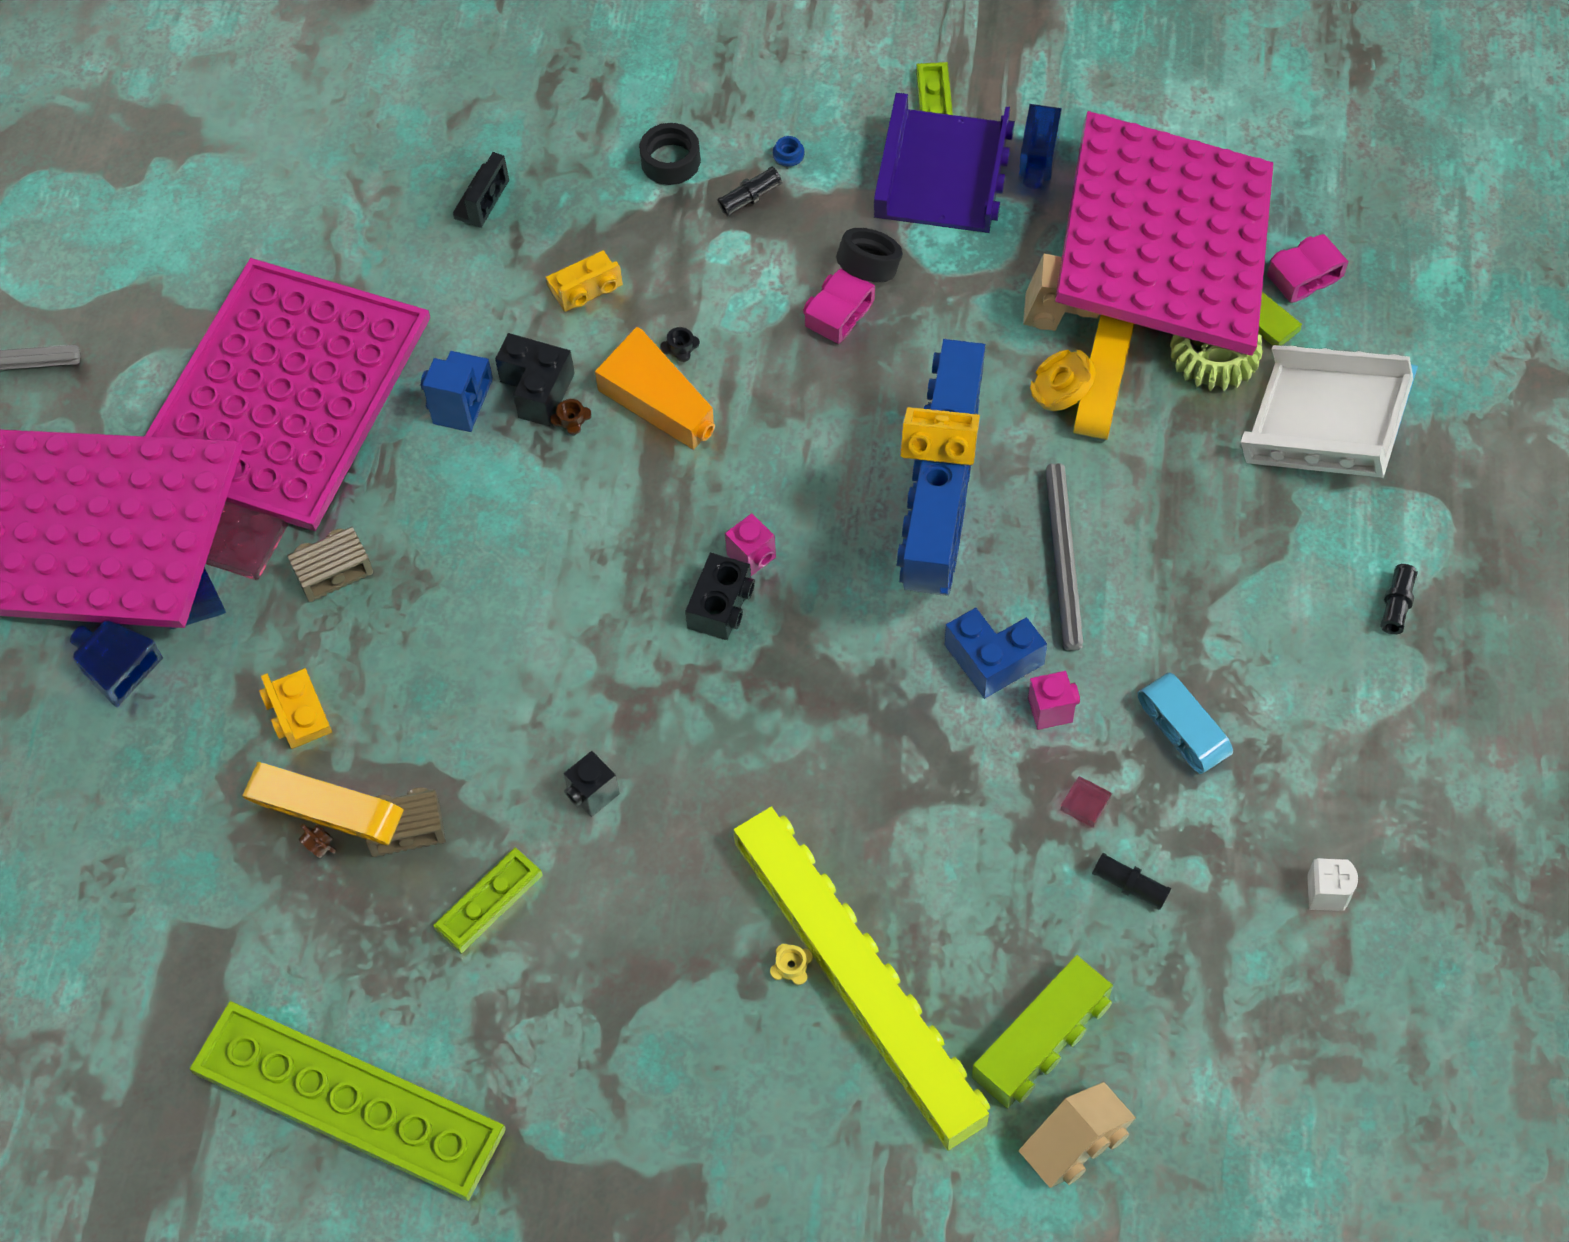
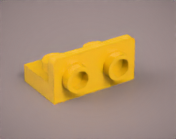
M604 250L545 277L547 286L564 312L575 307H581L588 301L600 295L611 293L623 285L620 265L617 261L611 262Z
M907 407L903 422L901 457L973 465L980 415Z
M306 668L272 682L268 673L261 675L265 688L259 690L267 710L274 708L277 717L271 719L275 732L279 739L286 737L291 749L332 733Z

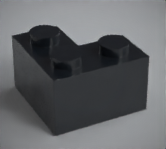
M508 333L495 358L500 382L517 387L513 396L518 418L550 427L552 423L551 416L556 413L557 406L562 402L575 374L571 350Z

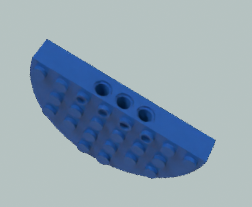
M943 339L941 353L934 352L932 373L937 374L936 379L930 378L928 384L927 400H932V402H928L924 409L978 414L986 344ZM915 459L912 481H916V483L914 482L913 487L909 488L907 509L911 510H908V515L904 516L902 537L904 538L902 544H899L896 566L901 567L899 582L903 583L905 591L949 596L953 583V572L955 573L971 465Z

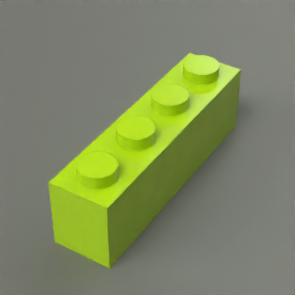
M1076 955L974 1063L972 1079L1007 1109L1015 1100L1022 1103L1035 1088L1033 1081L1041 1072L1048 1075L1061 1059L1059 1053L1067 1044L1073 1047L1081 1040L1087 1031L1084 1027L1093 1016L1097 1020L1100 1019L1112 1004L1109 998L1113 984Z

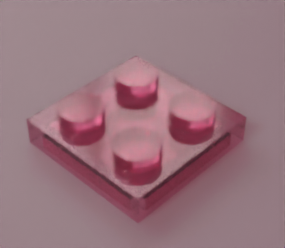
M226 500L206 564L258 581L289 524L284 518Z

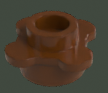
M566 399L557 406V413L551 416V422L556 427L561 426L567 429L569 434H577L581 431V425L584 421L591 418V410L588 407H583L582 403L576 399Z
M304 823L300 826L305 832L298 840L314 855L322 858L328 850L333 854L336 853L337 850L329 844L334 838L321 826L316 824L313 828H309Z

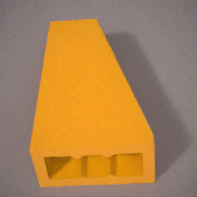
M636 327L595 371L599 392L694 450L701 441L708 440L715 428L712 406L639 327Z

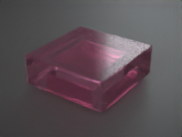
M1079 776L1061 804L1060 810L1094 828L1109 803L1112 793Z

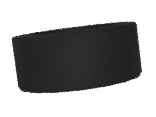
M673 122L663 123L650 128L642 136L639 144L642 170L651 180L665 185L680 184L691 179L698 172L701 163L699 139L690 128ZM666 145L682 146L689 151L683 159L677 162L665 163L651 157L654 151Z
M852 228L846 230L843 234L836 259L841 268L852 276L871 282H887L894 278L903 252L901 246L893 238L882 232L868 228Z

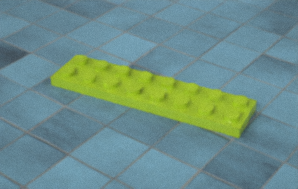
M229 1001L190 1067V1071L198 1077L466 1201L470 1200L506 1131L505 1126L497 1121L232 1001Z

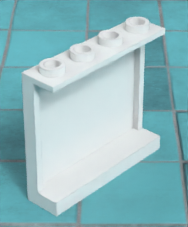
M1273 345L1272 352L1275 364L1252 432L1244 431L1241 439L1246 463L1384 478L1413 382L1410 357L1397 354L1385 355L1362 351L1349 352L1327 348L1314 349Z

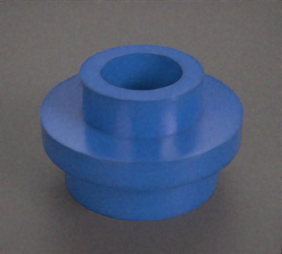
M784 136L773 147V158L779 165L791 167L799 164L804 159V147L796 137Z

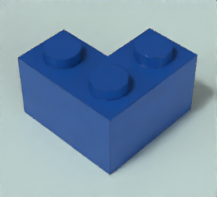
M450 351L447 360L433 359L429 370L423 372L420 384L421 390H424L426 408L430 412L433 424L472 432L493 380L489 359Z
M975 607L947 623L945 627V647L984 699L1045 665L1047 643L1027 617L996 634Z

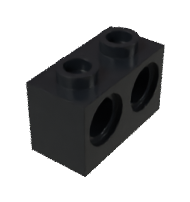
M710 552L685 610L687 629L728 640L732 628L738 629L743 616L741 606L744 599L749 600L754 591L755 579L751 578L750 564ZM724 581H734L730 585L722 584ZM713 610H721V611H723V612H721L720 614H710V613H709V612H711V611H713Z

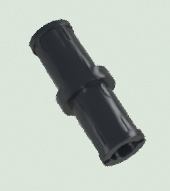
M771 166L768 170L750 180H742L739 187L717 199L718 205L728 217L731 213L749 203L755 204L760 200V196L781 185V177L777 170Z
M1398 564L1395 566L1391 587L1386 591L1384 597L1386 608L1380 627H1383L1382 630L1388 634L1397 635L1404 631L1407 612L1413 606L1414 595L1412 591L1418 571L1412 565Z
M1102 853L1092 872L1093 875H1097L1123 889L1121 893L1127 896L1131 893L1156 906L1159 910H1161L1172 889L1141 874L1142 869L1136 866L1132 869L1107 856L1105 853Z

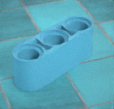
M1166 673L1138 691V699L1142 708L1197 773L1203 774L1233 754L1232 744L1228 737L1174 674Z

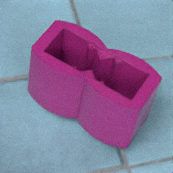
M1325 234L1315 237L1310 236L1301 241L1297 248L1287 251L1284 249L1277 252L1270 260L1267 276L1288 301L1293 303L1308 297L1317 289H1323L1340 280L1345 275L1349 261Z
M842 268L834 275H828L822 285L821 292L815 297H810L804 306L805 327L840 344L849 335L856 322L865 315L875 300V285L852 276Z

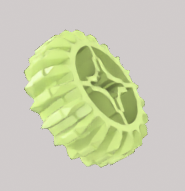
M1173 334L1170 342L1171 361L1176 362V372H1184L1185 381L1195 379L1196 388L1203 383L1208 385L1209 391L1214 386H1220L1224 392L1228 388V384L1237 388L1241 384V380L1248 382L1252 373L1256 372L1259 367V360H1261L1263 354L1261 346L1262 335L1258 334L1257 348L1253 356ZM1191 343L1197 346L1196 350L1199 351L1198 354L1192 348Z

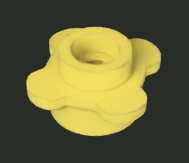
M779 945L775 950L776 963L770 968L772 978L775 980H792L795 985L804 984L808 979L806 973L807 966L813 960L811 951L806 948L801 949L795 945ZM792 961L795 963V966L789 967L788 963Z

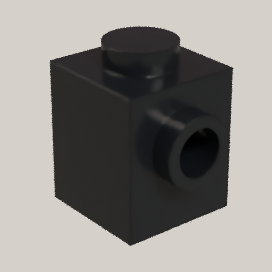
M593 751L589 752L563 773L567 786L564 790L565 794L576 807L581 805L591 817L620 795L616 775Z

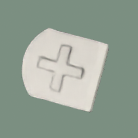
M1317 858L1313 860L1307 874L1309 910L1344 911L1358 884L1356 868L1348 859Z

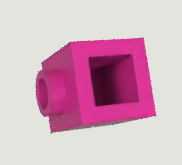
M752 513L725 533L727 556L731 559L750 564L751 576L776 558L775 535Z
M1066 671L1030 678L1028 701L1037 730L1073 723L1075 707L1080 704V696L1076 683L1070 684Z

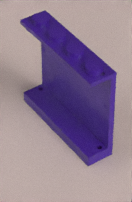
M896 92L874 196V218L990 233L992 220L998 221L1000 202L995 201L996 194H1003L1005 174H1000L1001 167H1008L1010 147H1005L1006 140H1012L1015 121L1009 120L1010 107H1005L1004 116L1001 115V121L908 109V94Z

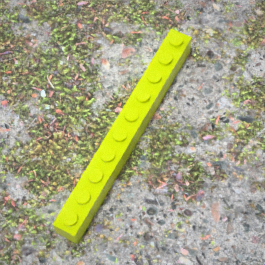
M771 806L734 828L736 847L804 945L811 951L813 958L947 1151L986 1127L989 1118L988 1110H990L987 1099L979 1089L973 1091L965 1080L967 1073L961 1062L956 1057L950 1059L942 1047L945 1043L939 1031L933 1025L928 1027L920 1016L922 1010L917 1000L911 994L906 996L898 985L900 979L895 969L889 963L884 965L877 956L879 950L873 938L867 932L862 935L855 925L857 918L851 907L846 902L841 905L834 895L836 889L826 873L820 875L814 867L815 859L809 848L805 844L799 846L792 836L795 832L785 815L779 817Z

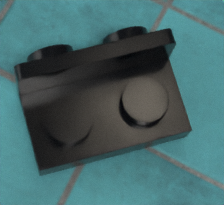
M492 152L488 161L481 165L453 211L455 220L482 228L509 182L504 155Z

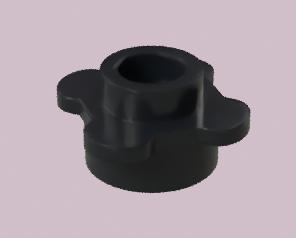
M676 327L668 332L667 341L660 344V350L664 354L673 355L681 362H686L690 359L692 350L699 347L700 341L687 328Z

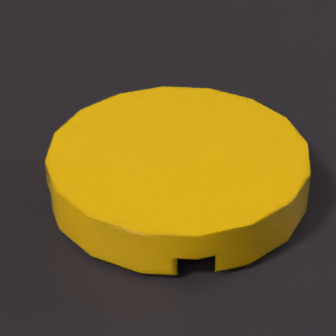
M1068 349L1059 351L1049 356L1039 365L1035 372L1037 377L1035 382L1031 381L1030 390L1032 397L1043 409L1050 411L1064 410L1076 404L1088 393L1094 383L1096 371L1094 363L1082 350L1076 349L1077 352H1070Z

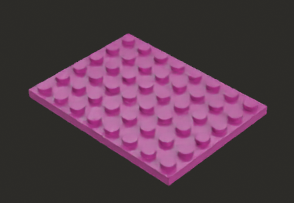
M1088 111L1083 124L1055 302L1253 356L1258 342L1274 163L1262 158L1234 152L1230 149H1223L1197 140L1187 139L1168 132L1158 131L1136 123Z
M250 258L145 436L238 441L242 447V452L225 503L316 531L430 320L429 310Z
M0 429V616L185 628L242 452L239 442Z

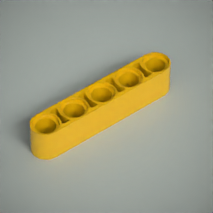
M1100 315L1090 357L1094 363L1096 374L1093 385L1079 402L1074 434L1104 440L1108 439L1134 323Z
M261 762L256 763L242 794V797L262 807L389 846L404 812V809L386 800Z

